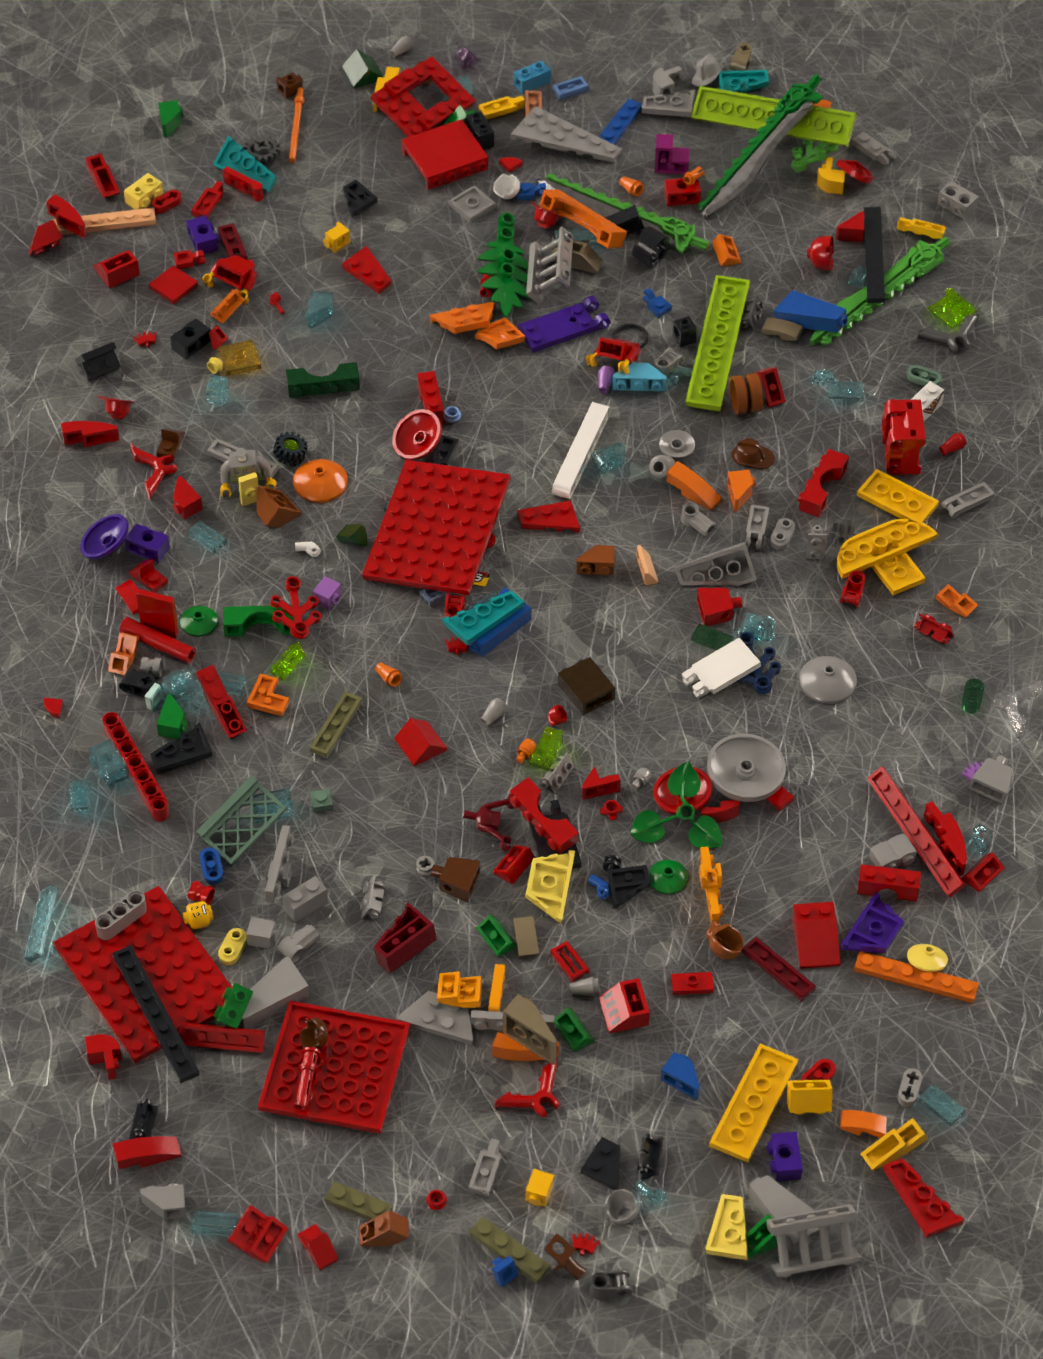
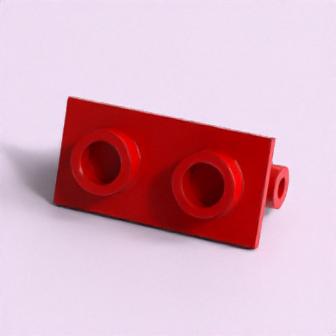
M919 614L921 621L915 623L914 628H916V631L928 637L933 631L934 634L931 638L941 644H948L951 640L949 636L954 638L951 626L946 623L940 624L936 622V619L928 614L925 616Z

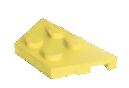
M573 850L566 854L558 855L556 853L548 857L533 858L525 898L559 923L563 919L575 855Z

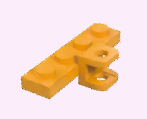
M700 847L699 877L701 888L705 889L712 925V920L719 923L720 916H723L722 904H718V899H720L719 888H722V871L720 863H716L715 868L712 869V866H714L713 854L709 853L708 847Z

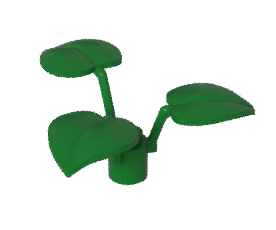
M690 762L679 765L668 779L669 792L674 796L680 795L683 805L677 808L675 815L661 821L659 815L654 811L645 810L640 812L635 817L630 830V835L634 839L644 843L659 841L665 834V829L661 824L678 818L682 821L690 819L693 827L689 829L688 837L691 844L696 848H717L722 846V834L716 821L709 816L702 815L695 822L693 817L695 809L684 798V796L688 798L695 796L701 788L699 775Z

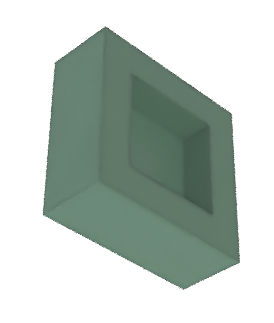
M330 789L310 792L313 812L333 809Z

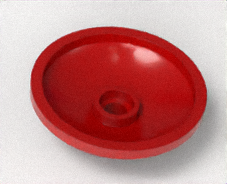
M425 409L415 410L404 416L397 424L392 438L393 447L397 454L407 460H417L431 453L441 438L442 425L440 419L433 412Z
M693 767L699 775L701 788L695 796L690 798L684 796V798L697 811L709 801L712 795V783L704 771ZM676 768L661 775L653 789L656 804L663 811L670 814H676L677 808L683 805L680 795L674 796L668 789V779Z

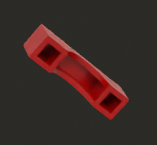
M828 449L826 455L821 456L819 467L814 468L812 479H808L805 491L801 492L798 497L800 511L820 517L826 507L828 493L821 486L828 481L842 479L848 468V455Z
M529 777L510 790L509 800L512 806L520 809L524 819L535 826L534 828L538 835L546 838L552 850L562 854L579 841V832L567 819L552 820L540 813L537 806L541 800V790Z

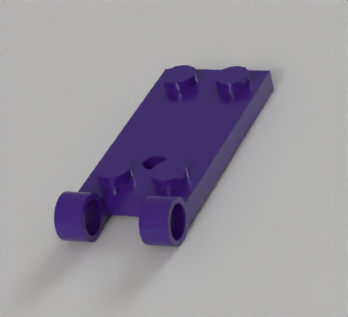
M588 296L581 303L518 324V330L525 335V341L532 353L593 331L605 329L610 325L611 321L606 313H600L592 320L588 312L597 310L599 302L595 296Z

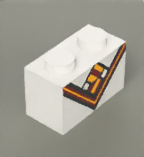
M931 381L910 399H921L924 421L943 404L945 390Z

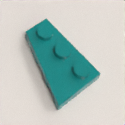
M768 70L720 71L718 74L719 88L722 90L744 93L769 86Z

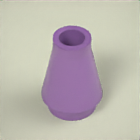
M602 366L598 371V391L601 393H608L613 382L615 372L610 366Z

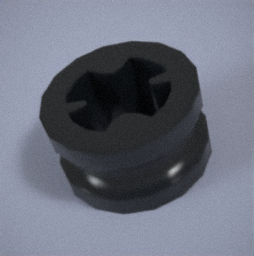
M616 855L605 856L603 869L607 871L621 868V858Z

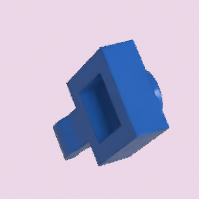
M520 183V190L517 193L518 200H535V196L542 197L544 190H546V183H539L537 186L534 183Z
M650 288L643 292L646 294L643 300L648 303L647 308L658 318L672 310V305L661 295L656 298Z

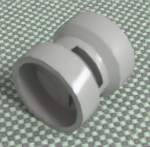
M142 657L140 672L151 674L154 677H161L163 668L162 658H155L153 660L149 657Z

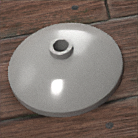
M820 656L811 659L802 667L799 683L801 689L809 698L820 703L834 704L848 699L854 693L857 676L854 669L846 661L833 656Z

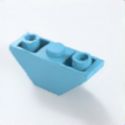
M632 363L629 365L628 374H624V371H621V373L618 371L613 375L612 390L666 391L667 377L649 363Z

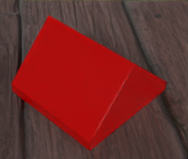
M410 718L394 737V740L413 766L447 751V747L428 721Z

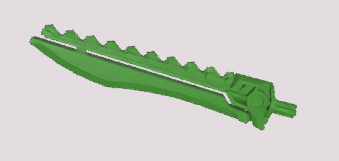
M942 238L935 244H928L919 240L916 248L912 247L901 260L885 272V299H892L895 292L903 291L904 285L913 284L915 277L925 276L944 262L942 250L951 245L949 238ZM867 286L843 299L837 306L846 309L848 318L846 326L842 327L838 333L815 330L812 338H810L811 345H815L819 341L823 345L831 344L833 337L841 336L843 330L851 329L852 323L862 321L863 315L871 314L874 307L883 306V303H867Z

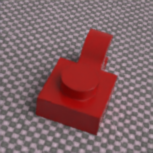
M191 250L174 253L178 269L194 267V263L199 265L206 263L203 250L191 253Z

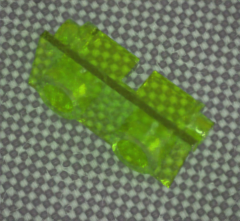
M299 641L289 645L287 650L281 655L282 659H278L271 665L270 672L273 675L279 674L282 681L286 679L306 656Z

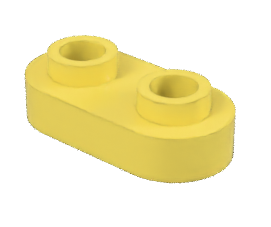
M234 928L227 933L218 951L219 961L223 965L230 966L239 960L247 944L246 932L243 929Z

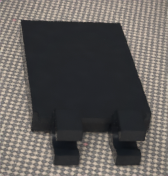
M550 801L552 814L545 817L552 820L567 819L569 821L568 814L561 812L559 801ZM538 804L537 807H538V809H539V811H540V813H541V808H540V805ZM529 822L537 857H548L556 853L561 855L549 847L546 838L538 835L534 828L535 826ZM575 843L562 853L566 854L571 850L575 851L572 869L581 867V860Z

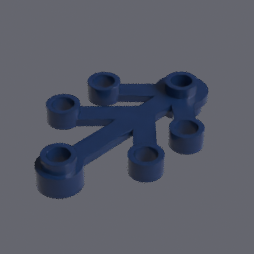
M742 632L739 638L755 655L752 647L754 636L750 632ZM772 647L765 648L764 654L759 660L761 667L751 672L754 673L755 678L746 675L736 682L745 681L753 685V689L759 694L769 693L772 689L771 680L774 675L780 673L781 664L779 662H772L765 676H763L762 670L769 660L775 658V649Z

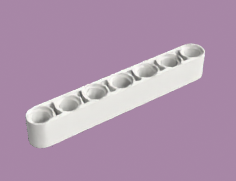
M592 402L554 481L552 487L553 495L571 499L609 418L610 406Z

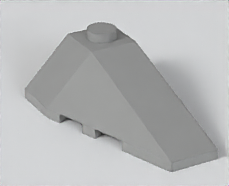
M745 542L675 566L680 585L740 586L757 580Z

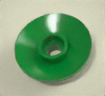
M206 606L190 607L183 612L180 618L182 630L191 636L197 637L210 634L218 624L217 614Z
M661 860L655 863L649 870L650 885L653 889L663 894L678 893L687 885L688 872L677 861Z

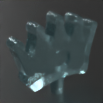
M822 368V371L815 370L812 382L817 380V384H819L821 381L823 386L826 381L828 385H830L831 380L833 383L836 382L833 371H826V368Z

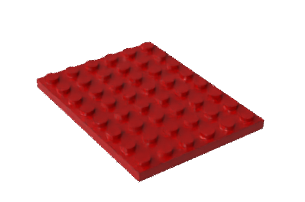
M405 460L363 570V579L470 595L511 480L510 474Z
M160 886L144 893L147 907L145 914L109 940L100 939L97 935L95 920L53 942L54 948L134 1064L162 1048L116 965L112 953L130 945L132 946L180 1037L183 1022L205 1025L216 1019L214 1017L215 1011L225 1001L222 996L226 988L231 987Z

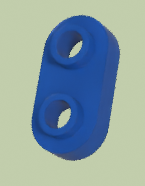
M205 848L199 855L204 880L210 885L219 884L224 877L219 852L214 848Z

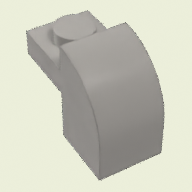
M680 66L666 71L660 67L654 72L652 89L655 95H674V85L682 81V69Z

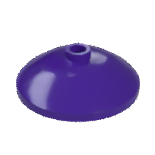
M111 514L95 522L81 540V553L88 559H101L115 552L128 534L129 524L127 519L120 514Z

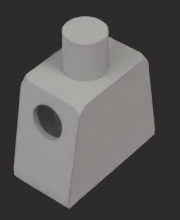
M998 756L996 760L987 758L974 774L968 789L1003 804L1013 769L1007 766V758L1004 756Z

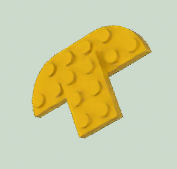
M909 519L888 521L857 534L843 543L837 557L838 573L843 579L848 577L852 571H862L871 567L893 596L925 583L926 577L906 552L937 539L938 533L922 522L920 524L909 522Z

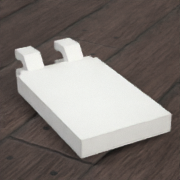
M737 638L696 662L691 668L683 672V682L686 686H689L700 680L692 686L694 689L693 694L697 699L708 694L710 691L714 695L761 667V662L740 638Z

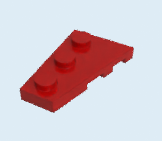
M367 246L342 263V269L378 294L391 286V279Z
M571 500L517 510L522 529L544 530L545 528H556V531L571 529L573 532H580Z

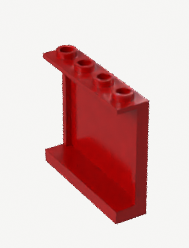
M462 119L401 140L402 153L404 156L409 155L426 180L427 190L488 169L487 154Z

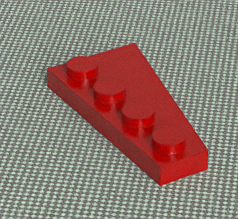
M903 1158L884 1165V1172L926 1238L963 1224L964 1219L960 1215H956L951 1210V1206L946 1201L943 1202L935 1194L936 1191L931 1186H927L921 1180L922 1177Z

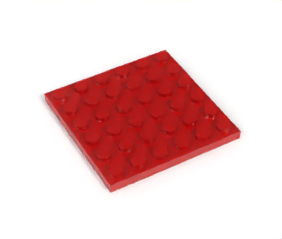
M289 1000L258 1103V1111L381 1134L408 1038L410 1023ZM319 1018L328 1028V1040L323 1048L318 1049L321 1054L317 1059V1073L313 1076L308 1109L301 1111L294 1107L301 1074L299 1065L303 1060L300 1031L307 1027L308 1024L305 1021Z

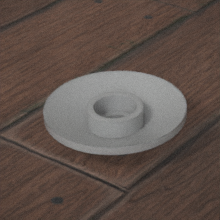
M672 430L661 436L659 448L663 454L669 455L672 458H685L693 453L695 440L685 431Z

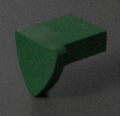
M363 523L346 524L336 536L339 542H352L359 546H367L368 543Z

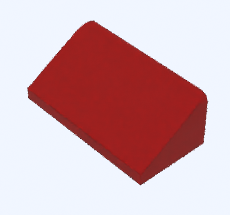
M514 845L493 870V874L510 884H514L531 864L535 856L529 847Z
M992 852L985 855L961 879L980 892L1005 867Z

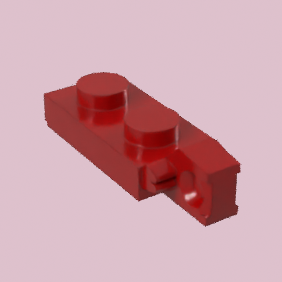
M217 181L212 188L205 189L191 209L192 216H206L208 219L222 199L224 191L222 182Z

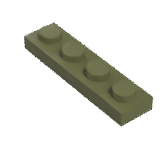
M346 691L343 693L309 747L311 753L326 759L329 757L362 704L361 697Z
M484 1216L470 1230L472 1238L504 1260L510 1256L514 1260L517 1270L536 1284L551 1269L549 1263Z

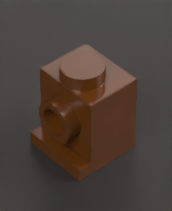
M293 72L282 78L276 77L277 91L285 99L296 95L297 89L302 88V77L295 75Z

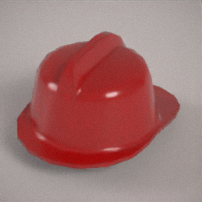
M532 202L536 207L534 220L537 221L539 227L545 229L553 227L558 219L562 218V216Z
M97 396L105 400L106 412L113 419H124L130 413L132 403H135L134 401Z

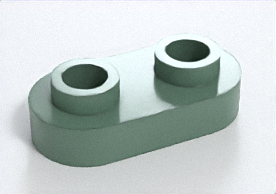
M912 365L907 370V379L910 382L925 386L931 381L938 386L941 385L942 376L934 370L919 365Z

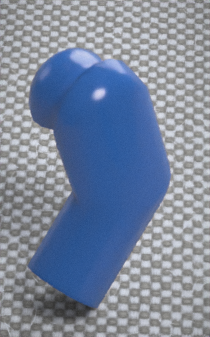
M591 874L588 883L597 888L599 898H608L610 895L609 883Z

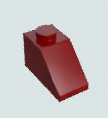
M769 367L753 372L759 376L763 399L768 407L786 402L777 367Z
M179 476L173 494L174 505L172 507L177 515L180 514L185 520L203 510L202 498L182 476Z

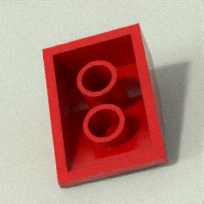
M834 901L793 904L792 923L800 969L840 966Z

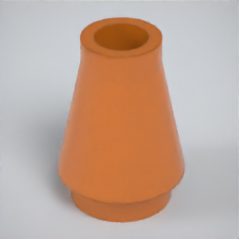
M623 176L619 181V185L631 196L638 197L644 191V185L639 180Z
M383 662L376 665L375 671L387 686L396 687L401 683L402 675L399 670L385 665Z

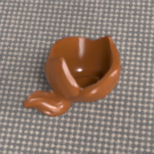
M712 920V925L706 932L711 951L720 959L733 960L737 958L744 944L741 933L733 928L731 924L719 926L717 921Z

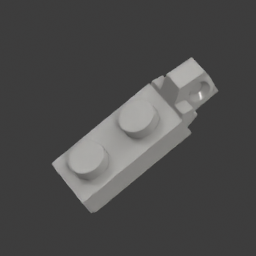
M491 1139L488 1150L483 1149L480 1151L468 1192L489 1197L501 1162L502 1153H498L500 1147L499 1140Z

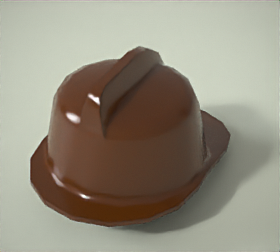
M751 438L738 441L737 446L731 453L733 461L737 464L756 469L769 468L773 465L775 459L773 452L768 448L760 446L759 442Z

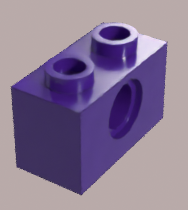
M206 216L186 221L187 233L196 252L203 250L204 254L218 251V234L214 233L213 224L208 221Z
M139 524L134 525L125 539L126 551L149 560L153 559L157 563L162 560L170 548L167 535Z
M797 1132L772 1133L771 1141L767 1142L768 1155H772L773 1161H770V1172L775 1174V1181L801 1180L803 1169ZM781 1155H785V1156H787L788 1158H782V1157H780V1156H781Z

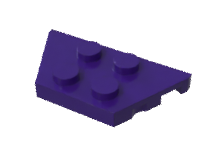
M875 892L842 942L841 949L886 953L903 927L904 921L893 912L889 905H885L880 900V895Z

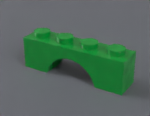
M271 605L223 607L224 636H244L250 627L262 623L273 625L279 630L281 635H291L290 628L282 622H274L272 616L274 611L281 610L292 621H294V618L280 607L274 608Z

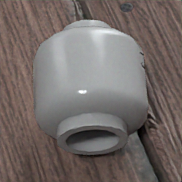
M657 455L650 462V472L656 478H667V471L675 464V461L669 455Z

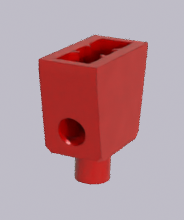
M697 588V603L704 627L732 620L733 609L742 608L743 606L742 598H731L727 588Z

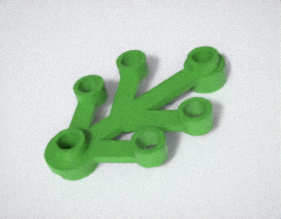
M804 139L802 143L804 148H806V155L803 158L801 157L803 154L801 147L793 148L792 153L795 159L791 163V167L795 172H802L807 169V164L826 160L828 158L827 153L837 151L838 145L821 142L813 149V141Z

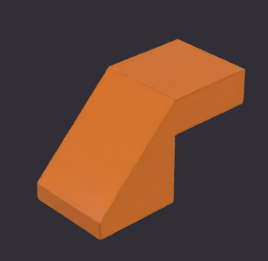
M124 632L119 633L116 651L112 652L110 656L108 672L121 675L126 673L136 656L140 636Z

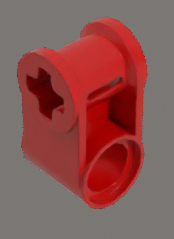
M852 571L849 574L841 594L840 603L846 602L855 605L857 608L859 607L865 585V574L863 572Z
M446 594L445 617H453L457 615V612L465 610L466 595Z

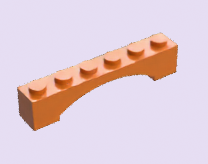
M559 189L544 190L540 202L542 208L582 225L596 236L598 243L606 248L623 247L627 231Z

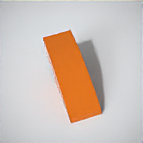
M677 461L667 471L666 482L681 489L682 496L712 511L722 500V497L704 479L682 463Z
M497 1032L492 1045V1057L514 1061L545 1060L507 1035ZM557 1042L556 1057L559 1055L560 1042Z

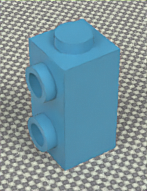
M539 61L514 72V85L523 94L525 90L531 91L550 83L551 69L543 61Z

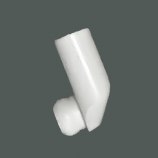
M312 541L295 542L296 552L305 551L312 557L320 554V548Z

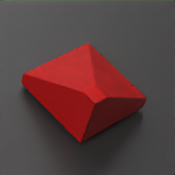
M218 325L209 332L214 350L219 348L228 339L227 335Z

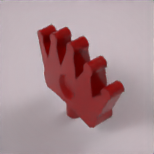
M149 331L147 336L143 332V336L138 334V338L133 336V340L139 347L146 345L148 348L150 344L156 343L157 334L154 332L152 335L151 331Z
M451 637L450 642L448 639H445L448 652H455L456 655H459V652H467L469 645L467 646L462 640L460 642L458 637L456 641Z
M579 1233L576 1240L575 1234H572V1246L576 1249L575 1251H580V1256H584V1252L593 1255L596 1248L600 1245V1240L594 1243L595 1236H592L588 1241V1233H586L583 1239L582 1233Z

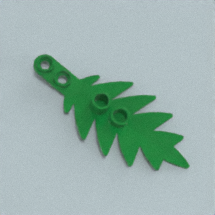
M509 212L501 214L498 218L497 239L486 245L492 249L485 251L478 257V260L490 261L491 263L486 264L477 272L478 274L494 275L482 284V287L497 289L490 301L500 303L504 317L508 316L512 306L522 308V304L516 294L530 298L526 294V288L520 283L527 284L528 275L521 269L528 271L529 263L520 256L524 254V251L513 245L515 218Z

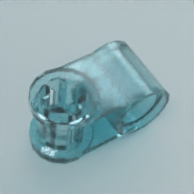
M614 443L595 451L590 459L597 465L599 473L604 474L626 463V447L621 443Z
M744 613L738 627V634L750 632L754 639L770 641L775 636L773 630L775 621L769 616Z

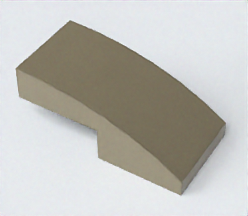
M768 318L762 328L764 335H779L781 340L797 341L803 330V327L799 324L778 318Z
M533 916L513 918L518 957L539 955Z

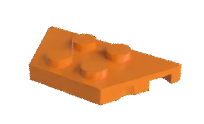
M495 302L469 305L460 309L453 308L450 311L431 314L430 322L434 323L437 321L440 323V327L448 329L454 334L489 327L490 320L493 317V310L496 309Z

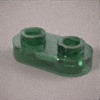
M969 679L965 684L961 707L965 712L976 713L980 710L985 686L979 679Z

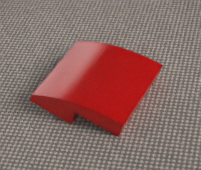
M250 1205L227 1239V1242L247 1255L267 1263L288 1230V1227L272 1215L268 1217L253 1205Z

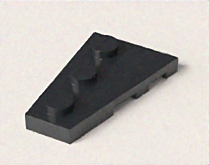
M201 723L195 725V728L190 732L181 734L179 739L174 742H168L150 754L156 773L213 756Z

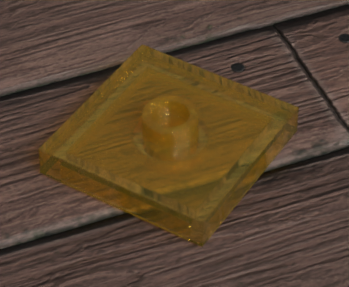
M253 339L218 347L227 376L261 369V362Z

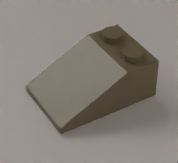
M517 994L503 1011V1033L554 1065L556 1063L557 1040L536 1005L529 998Z

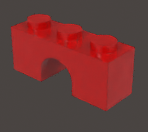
M435 371L417 373V387L420 401L423 402V409L433 412L440 419L441 425H444V409Z
M861 864L857 894L873 896L875 892L878 893L882 889H891L898 894L897 899L917 902L921 872Z

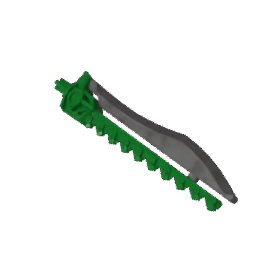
M818 74L813 75L806 85L803 83L792 85L774 109V116L766 118V125L758 128V135L749 140V147L741 149V157L732 161V168L724 170V178L717 180L715 183L716 188L708 191L706 195L708 198L700 201L698 207L704 210L702 212L704 219H707V216L735 199L755 180L765 161L780 141L808 112L814 109L813 104H817L823 99V95H819L818 92L814 91L822 81Z

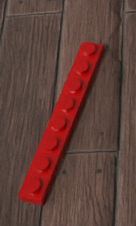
M881 766L867 778L944 892L951 898L966 886L887 770Z

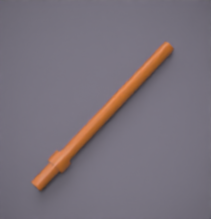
M303 88L297 89V96L294 99L295 113L289 153L290 163H294L296 160L301 110L304 106Z

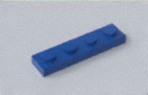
M627 99L600 134L599 138L615 145L641 112L642 103Z

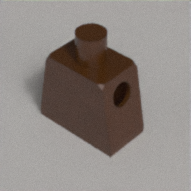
M449 857L444 867L433 865L431 876L440 878L439 887L441 891L469 902L480 875V861Z

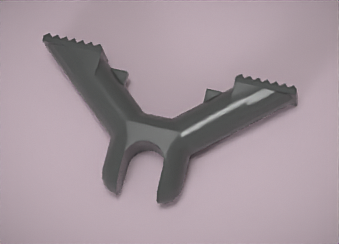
M979 313L965 316L963 323L959 324L960 329L958 332L949 334L940 330H934L933 326L918 330L917 338L922 337L948 344L954 353L958 352L957 343L962 344L967 350L971 346L967 336L975 322L978 321Z

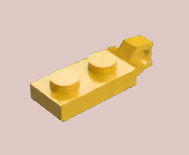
M507 96L478 105V110L482 111L488 120L524 108L525 99L523 96L516 98Z
M900 217L897 224L898 230L903 232L912 231L916 235L924 234L932 239H942L946 232L945 226L918 219L910 220Z

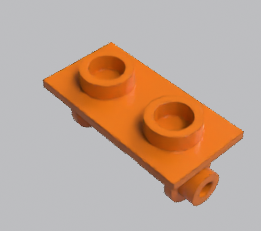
M232 289L220 304L213 309L210 316L223 324L246 299L239 295L241 292L238 289Z

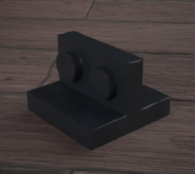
M114 342L81 354L75 359L77 365H81L87 380L121 367L114 351L116 349Z

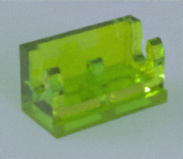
M545 727L544 731L548 733L543 732L539 744L531 756L529 765L549 771L563 743V730Z

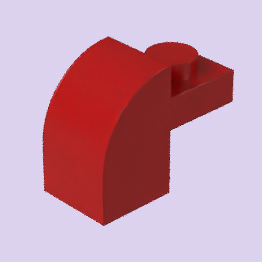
M106 1034L85 1036L89 1065L105 1062L108 1080L116 1079V1070H120L118 1060L122 1059L120 1045L117 1040Z

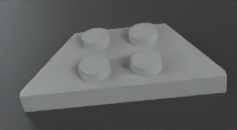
M426 992L397 1017L398 1021L409 1022L411 1028L469 1045L473 1044L469 1009L437 1002V993Z

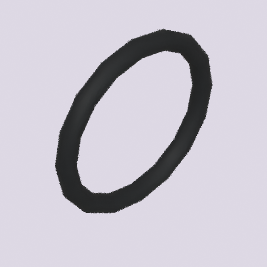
M627 323L615 329L613 339H616L618 331L626 327H635L643 331L645 340L640 345V348H643L649 340L648 332L641 325Z

